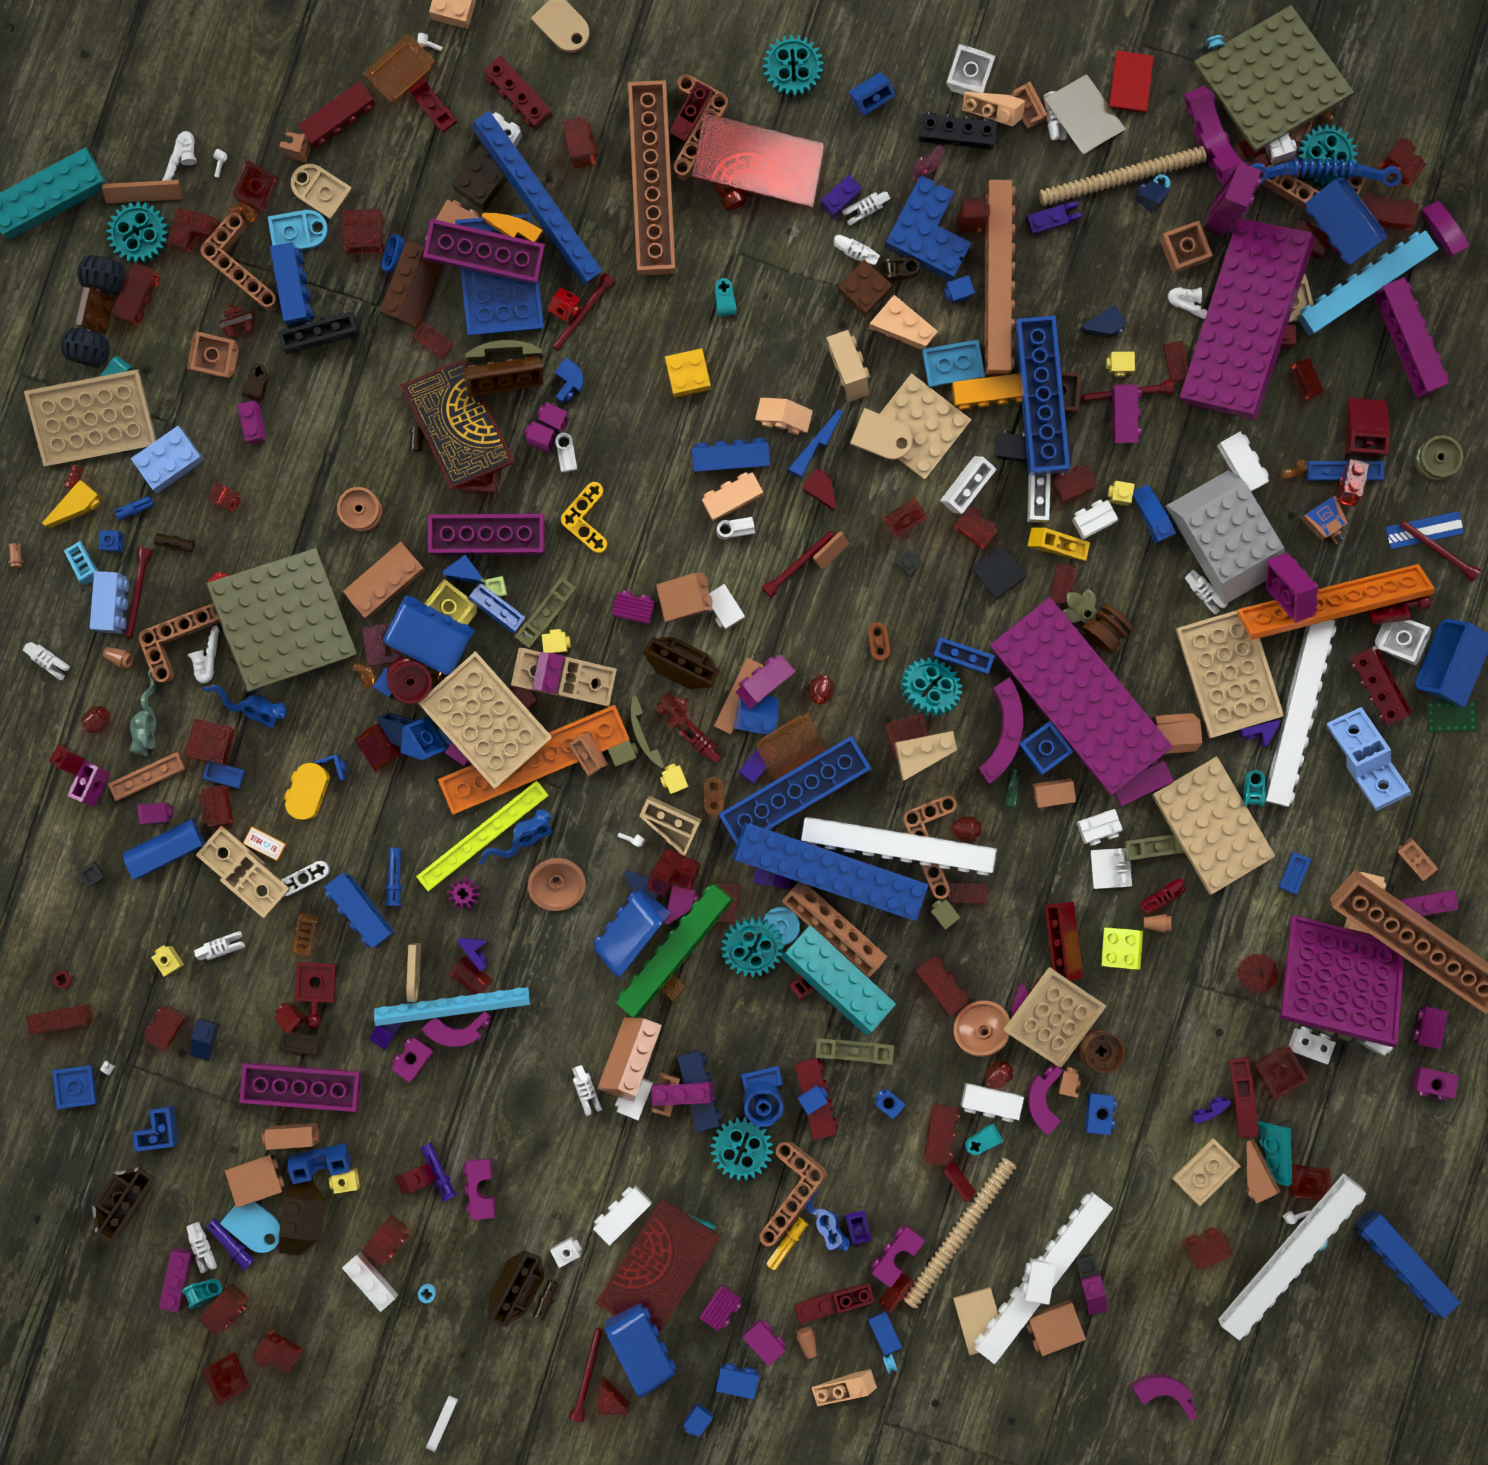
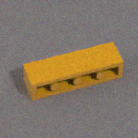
M1019 373L957 381L951 385L954 406L960 410L970 409L974 405H978L979 408L988 407L990 403L1005 405L1009 403L1008 401L1016 400V403L1022 402Z

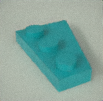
M1257 1121L1261 1138L1259 1143L1264 1148L1265 1161L1276 1183L1285 1186L1291 1185V1129Z

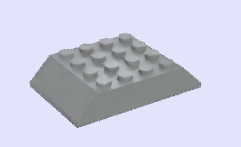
M1229 470L1165 506L1224 605L1266 581L1267 560L1285 554L1284 546L1247 484Z

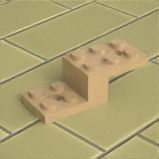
M525 648L518 649L512 686L532 690L535 676L531 675L530 669L534 665L537 667L540 652ZM564 657L562 659L564 662L560 671L557 693L546 694L609 706L617 669ZM594 678L598 681V686L595 689L591 686Z
M223 826L219 827L196 854L198 858L222 877L220 881L263 918H266L290 890L285 883L264 866L266 863ZM223 847L229 852L228 856L224 859L219 856V850ZM261 885L267 888V894L263 897L257 892L258 887Z

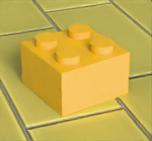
M702 348L665 356L674 398L711 390Z

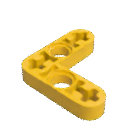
M591 482L562 514L561 522L566 529L593 552L600 554L606 551L607 541L583 520L603 495L601 484ZM591 487H599V494H593L591 499L594 501L590 503L589 499L584 497V495L587 494L589 496L591 494ZM581 500L586 501L588 504L587 509L583 511L577 508V503ZM573 508L577 513L581 514L580 517H578L577 514L573 517V524H566L567 520L565 517H571L574 514V512L571 511ZM582 527H587L590 530L587 537L579 535V530ZM593 533L596 534V536H594L595 540H597L598 542L600 540L603 541L602 549L599 547L595 549L594 547L596 545L592 540L590 541V543L586 542L591 539Z

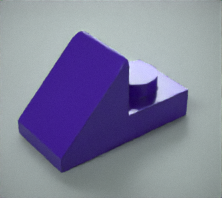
M1277 720L1238 730L1239 737L1245 736L1246 740L1256 738L1258 733L1262 748L1267 747L1280 722Z
M756 867L753 883L791 889L793 879Z
M459 938L457 940L479 971L488 966L486 956L482 952H477L480 947L488 942L487 940Z
M404 1022L376 1026L369 1040L386 1050Z
M865 1211L846 1214L852 1244L871 1241Z

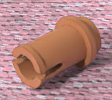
M8 544L10 557L8 564L10 568H21L24 563L21 558V544Z

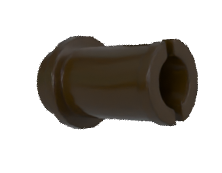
M411 427V431H409L411 434L410 450L422 451V434L424 432L421 427Z

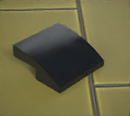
M1002 545L971 568L996 600L1027 577Z

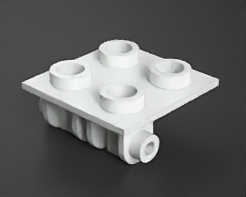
M1125 848L1091 850L1093 889L1132 886L1130 860H1127Z

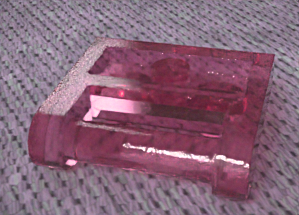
M935 146L932 154L926 158L923 156L915 161L911 175L915 182L918 181L920 175L926 176L941 165V158L944 155V148L942 146Z
M391 623L362 627L368 666L390 663L402 658L399 651L390 647L392 655H386L383 631L388 630Z

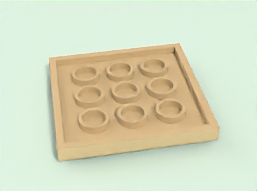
M912 373L880 413L903 423L910 430L912 436L911 447L905 456L897 460L923 480L928 477L972 420ZM898 439L896 445L898 448L904 449L907 446V442L904 439Z
M1049 967L1003 1030L1062 1068L1106 1008V1005Z

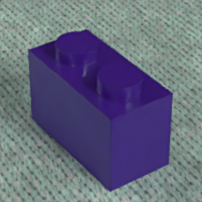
M848 175L821 199L820 206L834 219L861 195L862 188Z

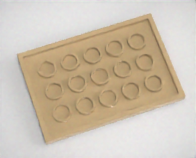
M139 369L24 391L43 466L148 447L157 441Z
M1237 610L1176 628L1209 738L1284 716L1260 638L1251 640L1237 616Z
M476 651L432 689L427 697L418 702L494 789L499 787L553 738Z
M1217 756L1151 794L1209 895L1275 857Z

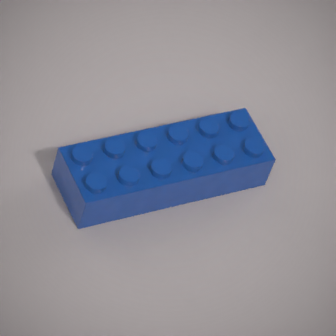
M1370 1209L1354 1224L1358 1229L1356 1233L1363 1240L1371 1243L1369 1247L1374 1253L1382 1258L1384 1257L1383 1263L1395 1273L1397 1272L1395 1276L1403 1284L1405 1283L1408 1287H1411L1409 1289L1410 1293L1423 1302L1422 1306L1429 1313L1444 1319L1460 1304V1301L1381 1214Z

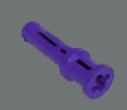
M432 1142L421 1147L420 1149L434 1175V1186L438 1188L441 1194V1202L458 1195L452 1188L451 1178L446 1176Z
M216 1218L206 1225V1228L228 1250L230 1258L234 1259L241 1266L242 1272L256 1260L254 1257H250L244 1250L245 1247L236 1243L218 1223Z

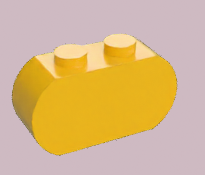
M306 763L293 772L291 789L286 791L284 800H286V810L292 817L309 820L318 815L330 781V775L323 766Z

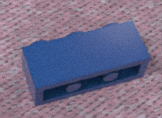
M941 637L938 638L932 655L933 658L983 675L989 674L995 656Z

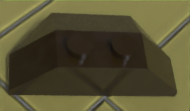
M651 637L643 650L644 656L656 673L688 689L711 688L720 672L707 653L675 637Z
M140 1167L114 1172L92 1205L95 1234L113 1244L136 1214L149 1194L156 1178Z
M313 1179L297 1184H292L290 1180L280 1225L279 1253L300 1255L320 1240L326 1200Z
M524 1250L507 1260L489 1294V1322L506 1327L510 1322L526 1313L544 1279L542 1257Z

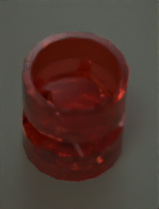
M720 181L714 185L718 196L722 197L721 203L725 211L734 210L746 203V195L743 190L739 189L740 186Z

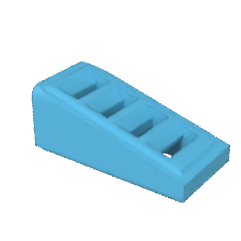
M79 541L64 550L79 582L88 585L94 581V571H98L82 542ZM81 551V553H79L78 555L74 557L72 556L76 552Z

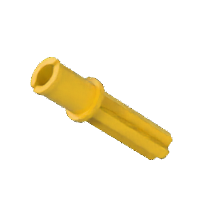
M798 1217L790 1231L787 1230V1235L767 1262L769 1268L776 1270L795 1242L800 1240V1235L809 1225L804 1219Z

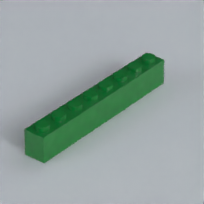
M709 885L704 890L702 899L694 902L691 906L692 911L688 916L684 915L680 919L679 927L676 930L673 929L666 938L668 940L665 944L657 947L654 952L656 955L643 964L642 972L636 974L631 979V985L628 989H623L618 995L619 1000L616 1004L632 1018H638L734 902L735 899L719 885Z

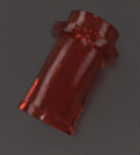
M72 465L67 480H64V487L72 489L79 482L84 469Z

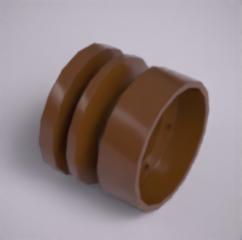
M1104 603L1100 607L1101 611L1098 610L1095 613L1099 621L1090 618L1082 627V630L1098 647L1108 654H1113L1121 645L1116 636L1126 639L1128 637L1126 633L1130 634L1134 628L1120 611Z
M1094 1029L1088 1031L1078 1044L1080 1060L1087 1067L1098 1073L1108 1074L1114 1072L1124 1061L1125 1049L1123 1043L1118 1037L1105 1030ZM1099 1046L1103 1048V1050L1099 1052L1100 1054L1096 1053V1050L1099 1049Z

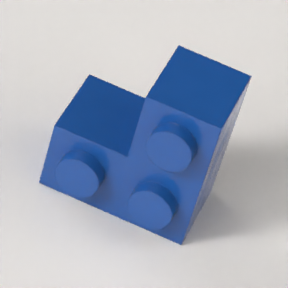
M174 1105L151 1109L152 1128L139 1129L132 1132L135 1152L178 1145Z

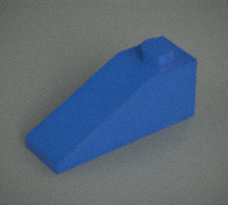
M1149 484L1134 490L1132 497L1154 543L1156 544L1176 534L1168 515Z

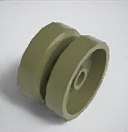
M1445 435L1435 436L1421 444L1417 449L1414 457L1415 468L1425 479L1431 481L1443 480L1456 473L1461 467L1464 458L1463 450L1460 444L1452 437Z

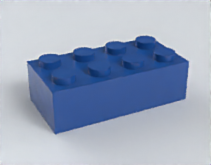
M293 242L270 246L283 321L288 327H297L305 322H312V319H315L313 308L309 304L311 300L310 290L307 289L305 282H308V277L302 267V264L305 263L303 253L300 252L299 247L296 248Z
M349 872L341 873L324 887L327 890L325 892L326 896L338 904L337 910L343 917L347 916L351 921L349 922L350 927L355 932L359 931L362 935L361 941L366 947L376 948L396 933Z

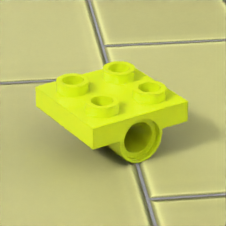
M1104 928L1101 966L1140 970L1143 931Z

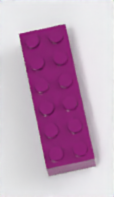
M1241 162L1237 164L1216 194L1204 224V230L1222 237L1227 232L1231 233L1240 218L1243 217L1244 213L1247 212L1253 203L1255 196L1252 195L1258 189L1262 180L1259 177L1261 170Z
M430 219L423 260L537 285L545 244Z
M1404 277L1382 286L1373 295L1416 398L1419 399L1449 384V376L1447 371L1442 368L1441 356L1434 349V340L1426 330V321L1418 311L1419 304L1416 299H1413L1411 285L1409 282H1406Z
M428 514V553L431 556L545 555L544 514Z
M246 1062L242 1065L239 1103L356 1112L360 1108L363 1071Z

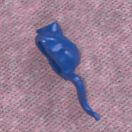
M212 685L210 687L204 686L203 688L207 692L211 690L218 692L227 709L234 712L242 710L250 719L260 721L270 728L274 727L277 719L285 718L286 707L282 702L273 704L263 696L252 695L236 705L229 701L227 694L220 686Z
M537 810L532 819L522 821L515 826L512 840L513 847L511 849L503 851L489 848L483 852L482 859L478 861L479 865L485 863L488 855L494 854L509 858L518 852L520 846H530L540 838L552 834V829L548 824L552 815L545 810Z
M817 1191L806 1205L807 1211L818 1216L816 1220L817 1229L823 1235L828 1250L837 1248L839 1251H848L850 1240L842 1234L839 1228L838 1215L832 1211L815 1209L813 1207V1200L818 1193Z

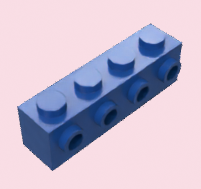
M754 438L753 442H745V439L734 440L732 444H726V441H716L715 445H707V442L695 443L696 446L692 447L694 471L770 466L768 441H764V438Z

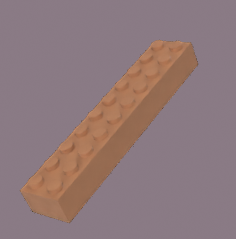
M666 80L628 82L638 276L676 274Z
M989 180L985 190V377L1009 375L1015 364V358L1011 357L1012 349L1015 346V339L1011 338L1012 331L1015 328V319H1011L1012 313L1015 310V300H1011L1013 292H1015V281H1012L1013 274L1015 273V262H1012L1013 255L1015 254V243H1012L1013 236H1015V224H1012L1013 217H1015V205H1012L1013 198H1015V186H1012V180Z
M1356 870L1330 897L1332 908L1485 1014L1488 1013V962Z

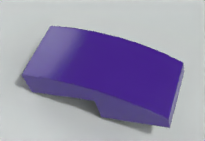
M763 741L738 773L754 784L779 752L766 741Z
M1223 1096L1212 1098V1102H1207L1209 1110L1201 1108L1195 1110V1113L1190 1114L1192 1122L1197 1124L1217 1116L1231 1104L1230 1100L1224 1099Z

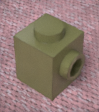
M630 740L608 749L615 767L637 759L636 754L639 753L635 742L631 744Z
M938 899L931 905L933 909L930 912L945 930L960 919V916L946 899L943 901Z

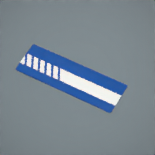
M1458 511L1407 522L1432 540L1464 533ZM1400 524L1386 527L1391 549L1422 543L1402 529Z

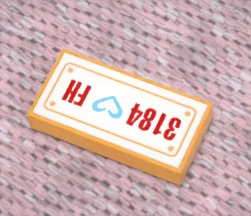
M251 827L243 842L244 845L276 861L279 860L287 845L255 827Z

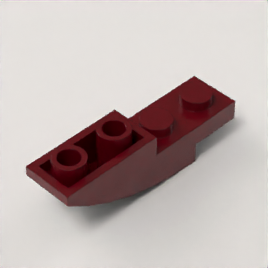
M1249 1058L1229 1059L1238 1137H1258L1255 1096Z
M870 1283L816 1295L808 1300L795 1303L793 1306L799 1324L834 1313L839 1314L874 1303Z

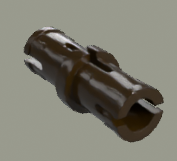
M157 533L154 538V545L169 547L174 551L178 549L193 553L195 541L182 539L177 535L168 536Z
M547 1280L543 1294L538 1298L540 1301L533 1314L535 1318L538 1319L541 1312L540 1320H545L549 1306L554 1302L553 1297L559 1286L558 1282L554 1281L553 1283V1280Z

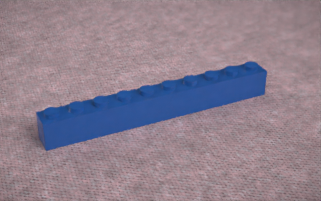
M488 111L476 119L471 128L581 284L585 285L598 276L602 269L492 113Z

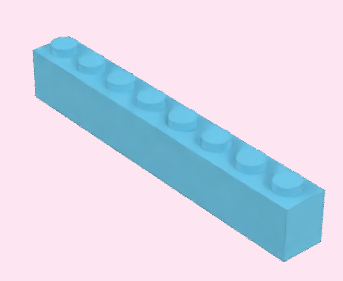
M1425 230L1421 234L1417 231L1408 237L1410 240L1405 245L1403 242L1393 247V253L1389 255L1386 252L1377 258L1378 263L1373 265L1371 262L1362 268V274L1359 276L1357 273L1346 279L1348 281L1347 284L1342 286L1340 283L1331 289L1332 294L1329 296L1324 294L1316 299V305L1311 307L1309 304L1301 309L1300 312L1302 314L1297 318L1308 336H1311L1379 290L1382 286L1388 284L1437 251L1438 248Z

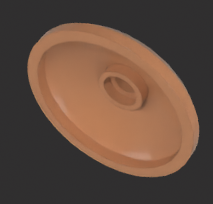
M562 858L541 862L532 870L528 878V892L531 899L539 907L550 911H561L574 906L582 898L586 888L585 876L580 867L574 862Z
M977 1001L971 1003L961 1010L955 1020V1040L960 1048L970 1055L977 1057L993 1055L1000 1051L1010 1038V1035L1003 1030L1010 1021L1007 1012L994 1002ZM984 1031H988L987 1035H982Z

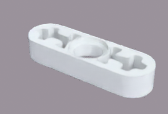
M317 861L282 879L281 881L286 884L294 881L296 885L289 887L290 890L285 896L292 895L327 877L330 873L328 863ZM318 865L325 866L324 874H315L314 877L316 879L313 880V875L309 869L311 868V871L314 872L318 869ZM301 873H306L309 877L306 884H301L298 880Z
M452 1396L448 1397L426 1449L433 1452L436 1451L458 1399Z

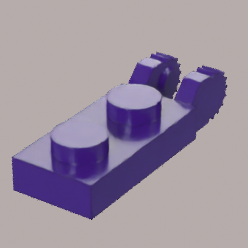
M1078 201L1027 215L1026 218L1031 234L1034 235L1081 219L1083 217L1082 213H1075L1068 217L1066 215V211L1079 207Z

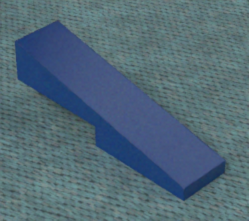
M838 409L788 469L789 473L802 479L818 445L826 448L843 411Z

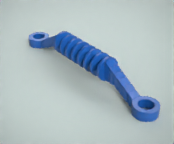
M1294 158L1289 163L1286 162L1266 168L1261 163L1251 165V167L1262 171V174L1259 176L1262 178L1261 183L1268 178L1284 174L1292 175L1293 178H1296L1298 172H1300L1301 178L1305 177L1306 172H1308L1309 178H1312L1314 172L1316 178L1320 177L1321 172H1323L1324 178L1328 177L1329 172L1331 178H1335L1336 173H1338L1339 178L1343 177L1344 173H1346L1347 179L1357 175L1382 181L1388 187L1398 185L1402 179L1399 168L1395 166H1389L1381 171L1353 163L1352 159H1348L1346 165L1344 159H1340L1339 165H1337L1336 159L1332 160L1331 165L1328 159H1325L1323 165L1321 159H1317L1316 164H1314L1313 158L1309 160L1308 164L1305 158L1301 160L1300 164L1298 158ZM1391 173L1397 174L1394 179H1386Z

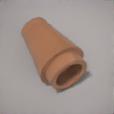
M106 647L103 652L104 658L122 669L129 668L133 662L134 656L128 650Z
M1163 914L1144 917V929L1166 933V931L1171 932V916Z
M811 1327L798 1330L796 1339L806 1358L815 1357L817 1355L815 1332L812 1331Z

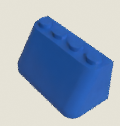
M1343 177L1335 179L1304 203L1307 206V213L1311 217L1316 218L1318 221L1317 226L1323 233H1327L1330 237L1328 239L1330 244L1334 248L1337 247L1341 252L1340 257L1345 263L1353 264L1388 238L1384 229Z
M405 595L383 640L388 646L445 675H449L455 670L475 630L466 624L454 620L451 616L444 615L436 611L435 608L419 602L416 598Z
M1452 619L1443 620L1436 630L1415 682L1416 687L1425 693L1465 708L1488 653V633L1470 622Z
M641 888L637 893L633 891L626 900L629 902L627 906H621L615 914L617 919L614 922L611 920L604 928L607 931L604 936L599 935L593 942L595 952L618 978L626 971L671 913Z
M642 1303L607 1319L605 1326L608 1339L639 1398L647 1395L676 1374L675 1370H677L675 1361L669 1359L667 1355L669 1351L665 1342H661L658 1337L660 1332L656 1324L652 1325L650 1321L651 1314L648 1308H644Z

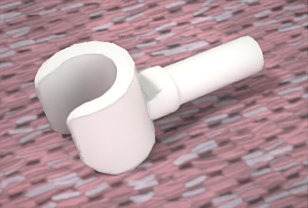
M418 34L417 43L420 47L428 46L442 51L443 47L428 41L427 34Z
M217 149L213 156L218 160L214 177L219 178L221 167L227 160V154Z
M618 833L617 836L637 847H641L646 841L638 834L634 839L622 833Z
M106 1060L100 1070L110 1075L115 1065L110 1064Z
M1308 1210L1296 1215L1289 1211L1283 1215L1286 1223L1295 1224L1300 1218L1306 1217L1311 1211Z

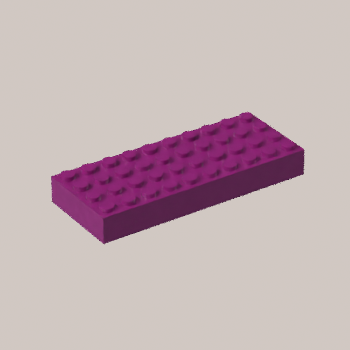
M1240 218L1234 228L1182 388L1180 398L1184 404L1257 421L1315 242L1312 232Z
M1050 597L990 644L992 652L1045 717L1053 723L1067 744L1110 796L1118 792L1172 749L1171 743Z

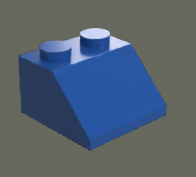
M766 696L752 709H749L739 697L733 728L775 736L778 721V698Z

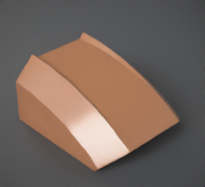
M196 331L191 341L187 371L230 378L235 373L239 353L236 341Z
M1193 713L1153 717V723L1173 746L1165 754L1195 752L1201 746L1200 719Z

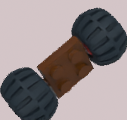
M87 255L80 261L77 268L78 281L84 288L76 319V325L86 329L70 328L67 330L61 340V351L63 356L70 361L98 367L104 364L110 353V345L107 337L104 335H106L114 298L106 294H117L123 288L126 281V272L124 266L115 260L96 255Z

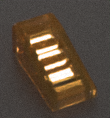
M299 914L292 953L311 957L319 916ZM301 929L311 930V933L303 932ZM299 937L310 938V940H302ZM298 944L307 945L308 949L298 947Z

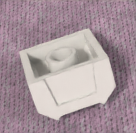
M959 44L946 83L952 92L964 95L965 92L983 93L995 55Z
M1412 620L1384 623L1381 625L1376 636L1375 645L1379 650L1416 666L1430 638L1431 629Z

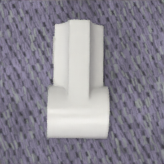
M561 433L555 439L561 472L578 470L572 438L567 433ZM562 438L569 439L567 447L559 445V441Z
M748 517L731 521L723 520L718 524L716 534L722 540L755 534L753 519ZM728 526L730 533L727 535L722 534L720 528Z

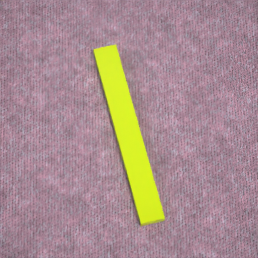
M535 781L416 877L429 892L549 795L539 782Z

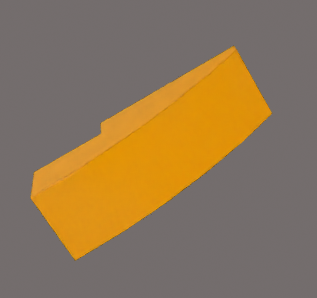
M483 213L481 216L483 221L506 236L516 238L519 235L524 240L537 242L542 234L540 228L520 218L498 213Z

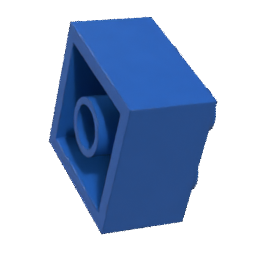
M1051 721L1041 726L1019 743L1020 750L1039 775H1043L1073 753V750Z

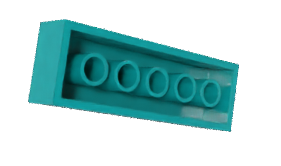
M85 147L1 192L0 232L2 235L10 240L102 191V185L108 183L89 150Z
M811 925L802 932L781 956L787 964L865 1035L870 1034L896 1005L893 1000Z

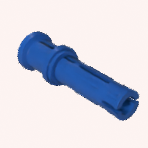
M389 848L388 884L385 886L387 890L385 906H402L400 902L401 890H403L402 885H400L401 848ZM394 858L396 859V862H395V875H394Z

